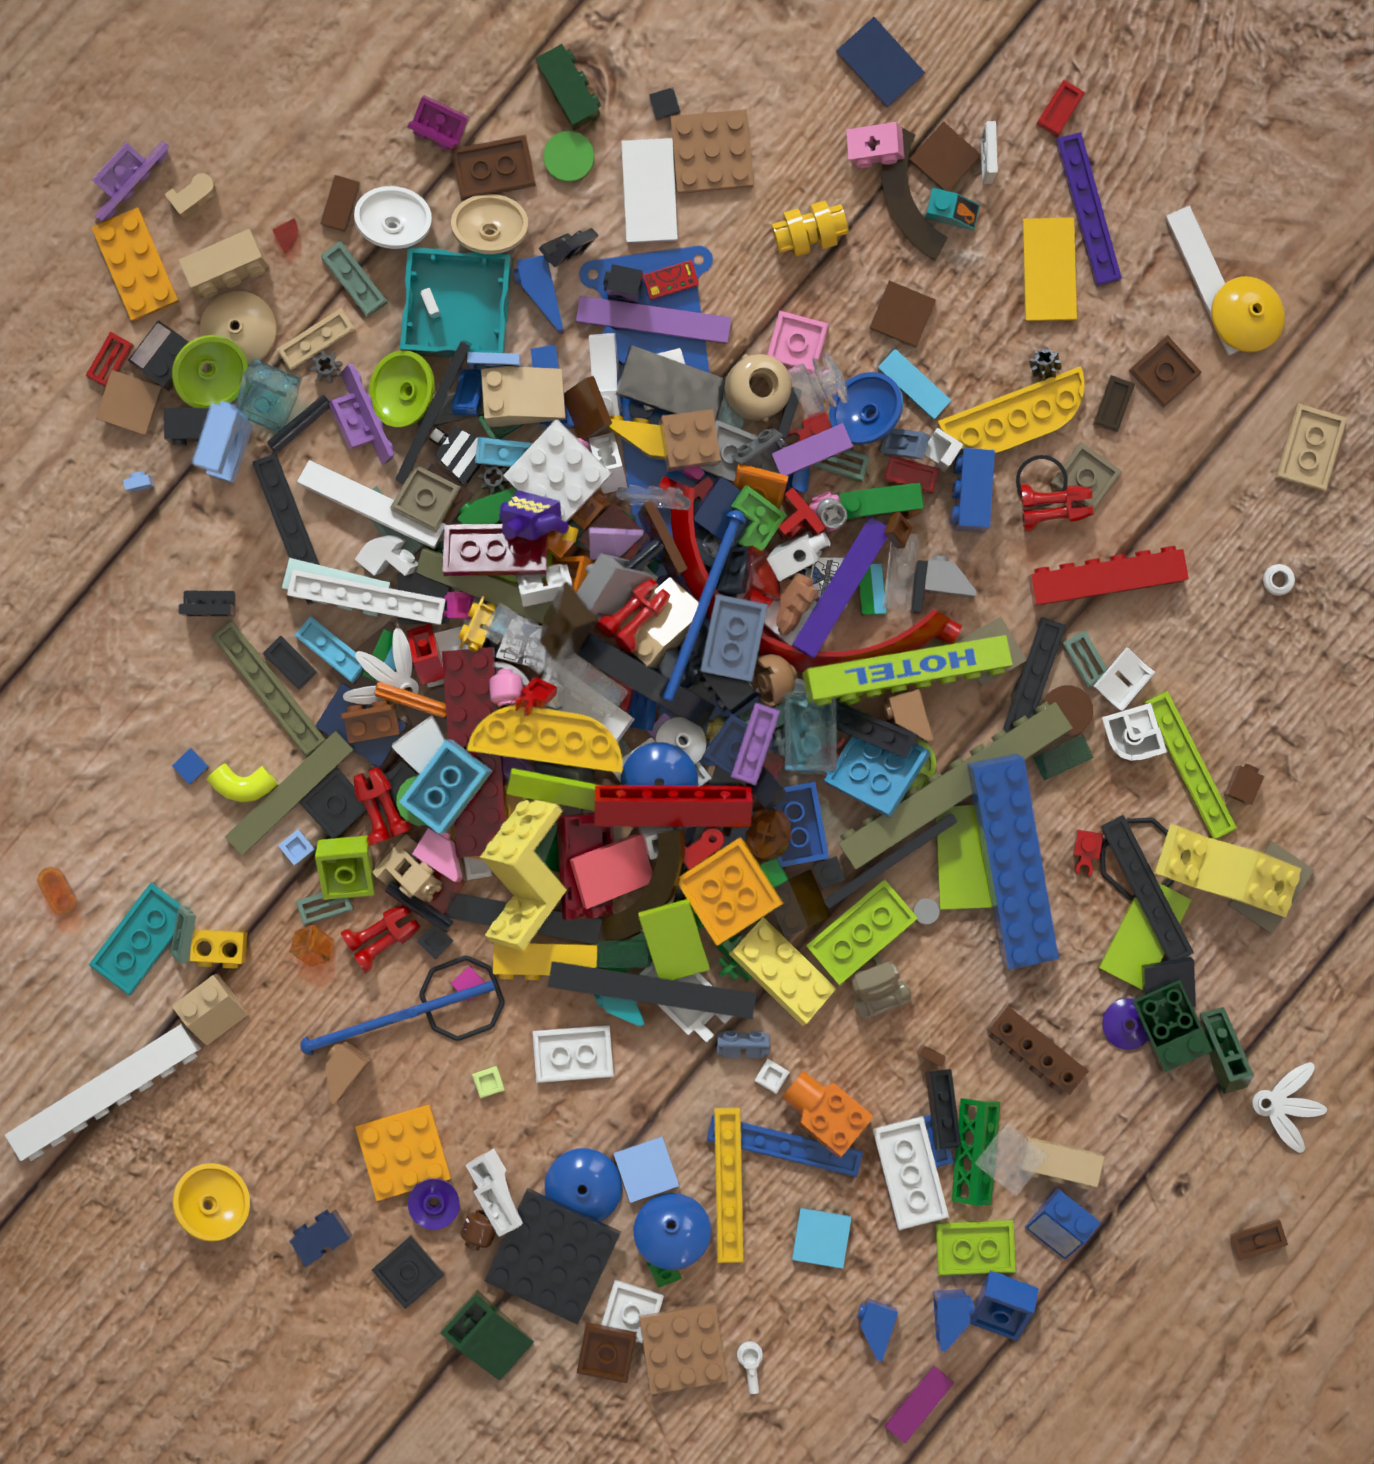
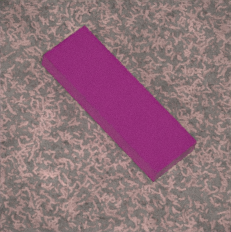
M933 1365L888 1420L885 1427L902 1442L906 1443L953 1386L954 1382Z

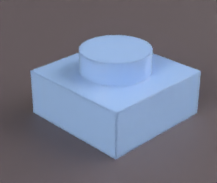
M145 472L132 473L129 475V479L123 480L125 490L130 493L155 487L153 477L149 474L145 475Z
M300 829L296 830L278 845L294 866L315 850Z

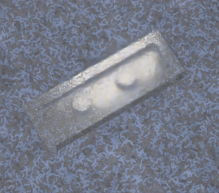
M630 485L629 488L618 487L616 494L617 498L631 506H643L644 503L652 500L657 508L689 510L692 501L682 495L683 491L673 487L663 490L655 486H649L648 489H644L637 485Z
M910 534L905 548L897 549L890 542L884 609L906 612L911 610L919 535Z

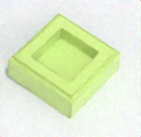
M497 1065L472 1074L480 1099L505 1091Z

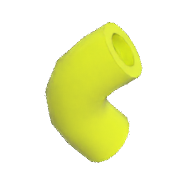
M224 763L206 779L213 789L223 797L240 803L256 801L279 785L263 766L258 768L253 774L241 777L236 775Z

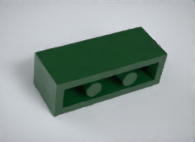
M560 44L535 58L538 69L573 131L600 117L599 108L602 105L595 93L590 94L586 86L589 85V82L584 72L580 71L578 73L574 66L577 61L571 49L565 50L563 44Z

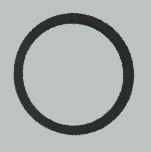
M1037 455L1027 459L1017 472L1016 487L1019 494L1020 475L1023 468L1028 463L1037 459L1052 461L1060 468L1064 478L1062 491L1066 490L1068 484L1067 472L1064 466L1057 459L1047 455ZM1041 504L1035 506L1044 507L1052 504Z

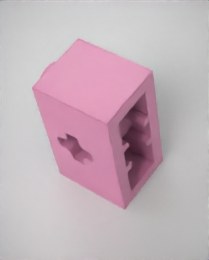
M897 122L846 130L848 160L854 166L868 168L872 166V163L894 164L898 159H904L902 128Z

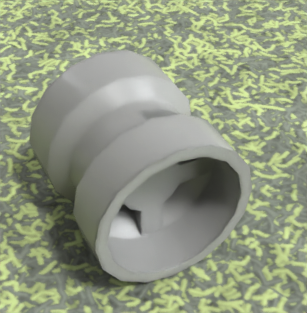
M824 498L817 505V516L827 527L838 528L846 521V510L836 499Z

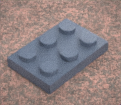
M716 594L701 671L752 682L768 605Z

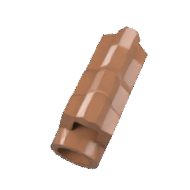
M796 572L793 578L786 577L782 580V591L779 598L781 606L776 621L779 633L788 635L791 631H794L800 622L802 614L809 610L812 601L817 599L819 591L812 586L813 578Z

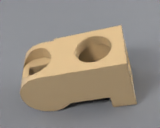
M200 173L192 178L191 184L179 193H176L172 188L165 196L182 218L185 219L208 202L217 190L212 178L207 174Z

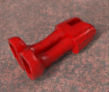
M1020 484L1023 508L1041 504H1065L1063 507L1052 509L1022 510L1024 532H1031L1038 523L1047 520L1068 518L1070 522H1075L1094 515L1093 505L1074 506L1073 501L1092 499L1093 492L1091 488L1067 486L1065 491L1039 493L1034 491L1029 484Z
M652 578L631 591L632 598L617 613L611 616H603L596 622L597 627L604 635L609 638L615 635V640L619 647L628 654H633L637 649L635 637L638 630L651 617L659 616L671 597L669 592L661 589L648 602L647 600L658 587V583ZM640 607L641 611L634 619L618 632L622 623Z
M379 767L369 770V776L374 789H370L363 773L354 776V789L357 801L363 802L372 823V832L366 838L368 846L391 838L375 799L377 797L388 818L392 837L413 829L411 822L403 820L396 811L389 794V790L392 787Z
M405 905L383 912L384 918L365 930L354 932L350 929H345L341 932L342 938L353 952L384 931H390L371 946L354 954L358 964L365 973L372 970L373 960L380 952L398 941L402 944L405 943L421 927L416 919L403 924L401 928L397 927L396 922L403 920L405 916L411 913V910Z

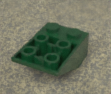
M1180 980L1132 1001L1151 1051L1162 1072H1167L1212 1052V1048Z
M478 1289L440 1331V1334L461 1353L499 1381L534 1343L523 1330Z

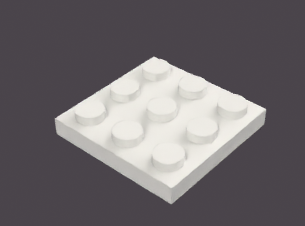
M555 420L503 476L518 491L559 500L562 520L568 522L608 480L612 473L559 420Z

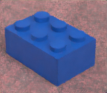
M963 448L960 454H957V457L954 458L953 473H958L957 480H955L952 486V499H956V506L951 509L950 524H955L954 531L985 533L990 528L995 450Z
M810 782L783 787L787 793L773 809H778L785 813L790 821L792 832L787 850L781 857L777 858L779 863L784 867L828 859L829 853L816 783Z

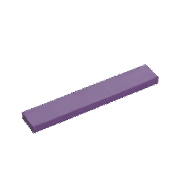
M579 296L576 322L728 344L731 317Z

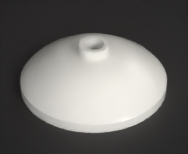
M385 186L373 189L359 199L354 211V221L359 233L369 242L384 248L400 249L413 246L428 234L431 227L432 216L427 203L415 192L402 187Z

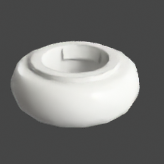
M1272 565L1264 573V587L1272 595H1285L1294 587V573L1286 565ZM1279 572L1285 576L1286 583L1284 586L1276 587L1273 584L1272 576L1275 573Z

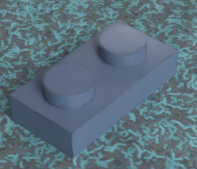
M893 428L884 437L880 452L885 455L923 460L930 435L919 431Z

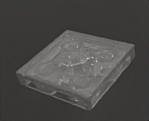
M1006 1122L976 1160L975 1164L1017 1196L1048 1157V1154Z

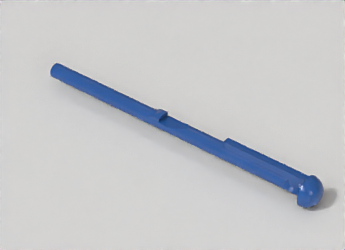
M733 510L726 516L730 520V524L724 534L663 699L673 702L739 524H745V516L740 511Z
M492 980L312 1040L306 1036L300 1042V1049L306 1055H313L314 1049L496 990L495 984Z

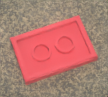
M640 833L570 859L581 901L586 909L648 885L653 875L643 836Z

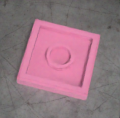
M779 311L767 355L776 358L786 367L815 374L829 324Z

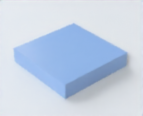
M467 353V363L472 370L505 366L522 367L520 354Z
M663 1136L614 1152L630 1203L679 1186Z

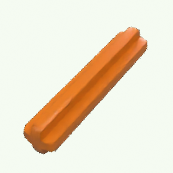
M378 682L375 687L374 695L376 697L441 718L446 717V703L382 682Z

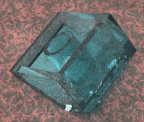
M254 359L242 376L236 409H239L245 417H248V420L279 432L285 427L297 400L302 378Z

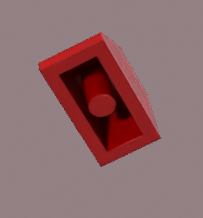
M432 624L407 630L413 664L421 685L444 679L445 673Z

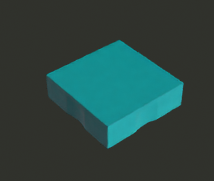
M408 247L405 276L406 304L402 314L400 350L411 351L421 356L453 358L460 342L466 340L472 343L469 352L505 353L512 270L511 255L481 254L477 252L453 253L442 249ZM430 288L441 314L440 317L435 319L430 317L421 295V291Z

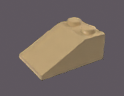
M511 366L481 369L484 418L490 428L566 419L562 369Z
M671 577L663 582L647 600L649 602L661 589H665L671 594L668 604L659 616L651 617L638 630L635 637L637 649L634 654L648 667L659 669L666 650L678 647L684 640L699 603ZM640 607L622 623L618 632L634 619L641 611Z

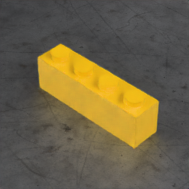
M494 943L493 974H499V979H514V975H525L524 980H540V975L549 976L552 961L597 968L598 945L528 943L523 951Z

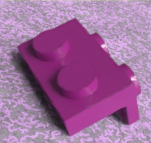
M424 95L421 97L413 120L409 122L407 127L413 130L414 135L423 139L428 137L436 141V145L440 148L450 150V148L454 149L460 145L470 117Z

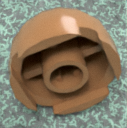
M762 655L757 657L751 684L754 691L759 687L760 694L762 695V697L758 698L764 706L771 708L786 701L793 694L797 673L794 666L790 665L781 656Z

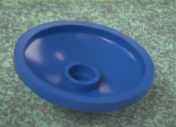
M867 372L856 375L847 380L835 393L829 410L831 425L835 427L843 423L852 444L876 442L889 434L898 423L903 411V395L895 381L885 374Z
M665 742L648 743L636 749L626 760L621 773V786H655L654 781L657 778L664 780L663 786H698L697 770L690 756L681 748Z
M577 1148L565 1152L553 1162L546 1175V1197L600 1222L612 1214L621 1197L622 1181L616 1165L605 1154L594 1149ZM585 1185L588 1189L587 1192L584 1194L579 1193L578 1186Z
M678 1193L659 1195L648 1201L637 1214L633 1228L634 1241L641 1256L651 1265L664 1270H680L697 1262L706 1252L711 1239L710 1220L704 1208L689 1196ZM669 1223H675L676 1228L673 1230H669L667 1228V1225Z

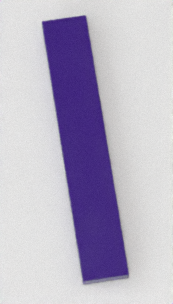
M1079 132L1057 138V148L1095 285L1097 287L1120 281L1122 279L1082 133Z
M871 516L869 517L792 643L793 648L814 660L886 541L887 536L884 534L886 525Z

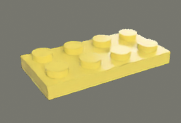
M764 917L757 921L729 953L802 1026L809 1022L836 990Z

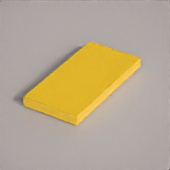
M1074 218L1023 219L1025 322L1076 321Z

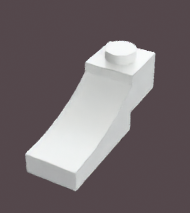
M615 333L590 335L588 338L591 376L595 377L609 416H618L622 411L621 397L615 395L620 380Z
M493 1148L466 1164V1168L478 1187L473 1192L498 1236L523 1224L507 1187L504 1173L507 1170L495 1149Z

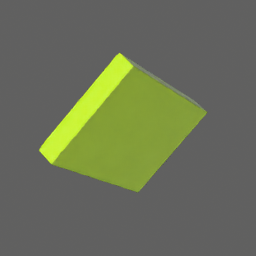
M689 899L639 912V919L658 978L675 980L710 970Z
M1013 1220L935 1223L938 1276L989 1274L990 1271L996 1273H1016Z

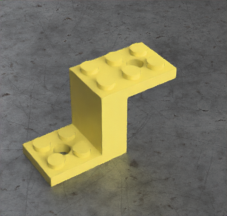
M523 798L480 856L514 895L485 934V937L492 943L523 951L566 892L564 886L534 852L540 841L562 813L561 808L557 804Z
M1170 824L1155 874L1286 918L1288 910L1292 905L1293 894L1299 882L1302 868L1259 851L1211 839L1183 827Z

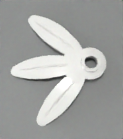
M396 628L392 639L396 672L373 655L362 651L356 652L355 656L358 662L376 680L403 690L406 687H410L409 692L418 694V683L411 678V650L402 629ZM376 686L353 689L343 695L345 701L356 704H372V702L386 700L374 695Z
M1311 1062L1289 1072L1279 1081L1272 1092L1261 1090L1255 1094L1252 1100L1254 1110L1262 1116H1269L1282 1140L1299 1153L1305 1150L1303 1139L1296 1126L1285 1116V1113L1298 1117H1315L1327 1112V1108L1318 1102L1303 1098H1287V1096L1301 1088L1310 1078L1315 1069L1314 1064ZM1265 1098L1271 1102L1268 1108H1263L1261 1105L1262 1100Z

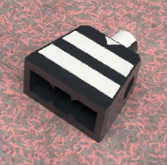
M456 426L449 435L437 427L429 437L430 441L440 447L435 453V457L466 487L482 466V464L475 463L478 437Z

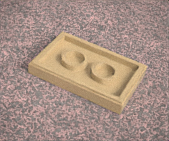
M1298 403L1293 414L1275 478L1325 492L1347 418Z

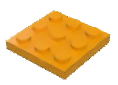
M742 837L679 877V887L686 898L689 899L691 906L716 945L723 943L783 904Z
M430 1104L355 1126L376 1201L412 1191L418 1183L426 1179L437 1178L446 1181L452 1178Z

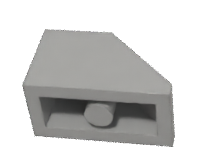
M933 555V559L927 560L924 592L969 598L976 596L975 588L954 562L948 561L949 557Z

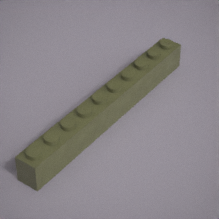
M1047 701L1034 709L1036 714L1030 718L1024 715L1012 724L1015 728L1007 733L1004 729L991 737L992 743L985 747L981 743L969 751L972 755L963 761L960 757L948 765L950 770L941 775L938 771L927 778L928 784L923 788L919 789L918 786H915L907 791L905 794L907 798L899 803L891 818L884 814L878 817L872 814L862 821L863 827L857 831L851 828L840 835L842 840L838 842V845L853 868L857 869L971 795L972 790L967 764L1012 754H1019L1026 759L1072 729L1057 703L1054 702L1050 705Z

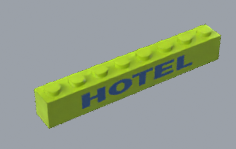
M1003 635L807 669L802 675L808 704L816 703L817 706L832 704V700L839 698L842 699V702L856 700L857 695L866 694L867 698L882 695V691L891 690L892 693L907 691L908 686L916 685L917 689L931 687V682L941 681V685L957 682L956 678L965 677L966 681L981 678L983 673L990 672V676L1002 675L1013 664L1007 636Z

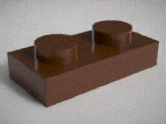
M1279 1219L1229 1234L1237 1260L1239 1261L1288 1245Z

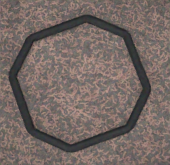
M1152 817L1126 819L1128 823H1153L1167 836L1168 830ZM1105 840L1100 852L1101 874L1123 896L1132 901L1135 895L1131 896L1106 873L1105 848L1109 844ZM1169 879L1164 886L1169 887L1174 880Z
M462 956L431 968L419 994L421 1002H427L424 994L434 972L467 960L488 970L491 980L495 984V991L500 1002L490 1024L457 1036L437 1027L431 1011L426 1013L430 1026L435 1032L455 1041H461L492 1029L505 1003L496 976L493 974V968L470 956Z

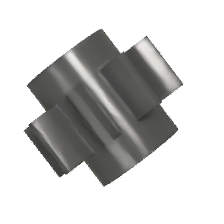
M322 350V356L319 358L312 357L316 362V366L310 369L312 372H319L317 376L318 381L325 377L332 383V377L335 375L341 377L338 367L343 366L342 361H334L337 357L335 352L328 356ZM330 362L331 370H324L321 367L323 363L329 364Z
M484 465L485 473L478 475L480 479L485 480L481 488H491L492 495L495 493V489L500 488L501 491H505L503 487L504 482L508 483L509 481L503 474L508 469L504 467L500 470L498 465H493L491 468ZM497 472L498 477L501 479L496 480L495 484H492L488 477H492L493 473Z

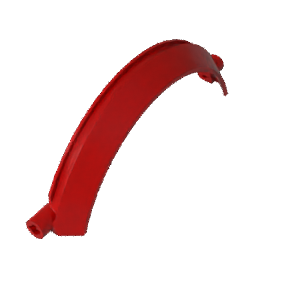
M664 476L654 496L671 505L673 541L687 567L683 576L694 598L699 602L709 576L700 557L695 538L693 521L695 489ZM716 588L714 590L713 596L711 598L710 604L706 612V615L710 620L712 618L716 594L720 595ZM933 609L910 629L894 638L862 649L818 651L814 660L791 645L762 633L757 657L768 654L778 655L784 658L790 665H793L796 671L805 672L807 669L915 651L934 638L949 645L954 644L962 625Z

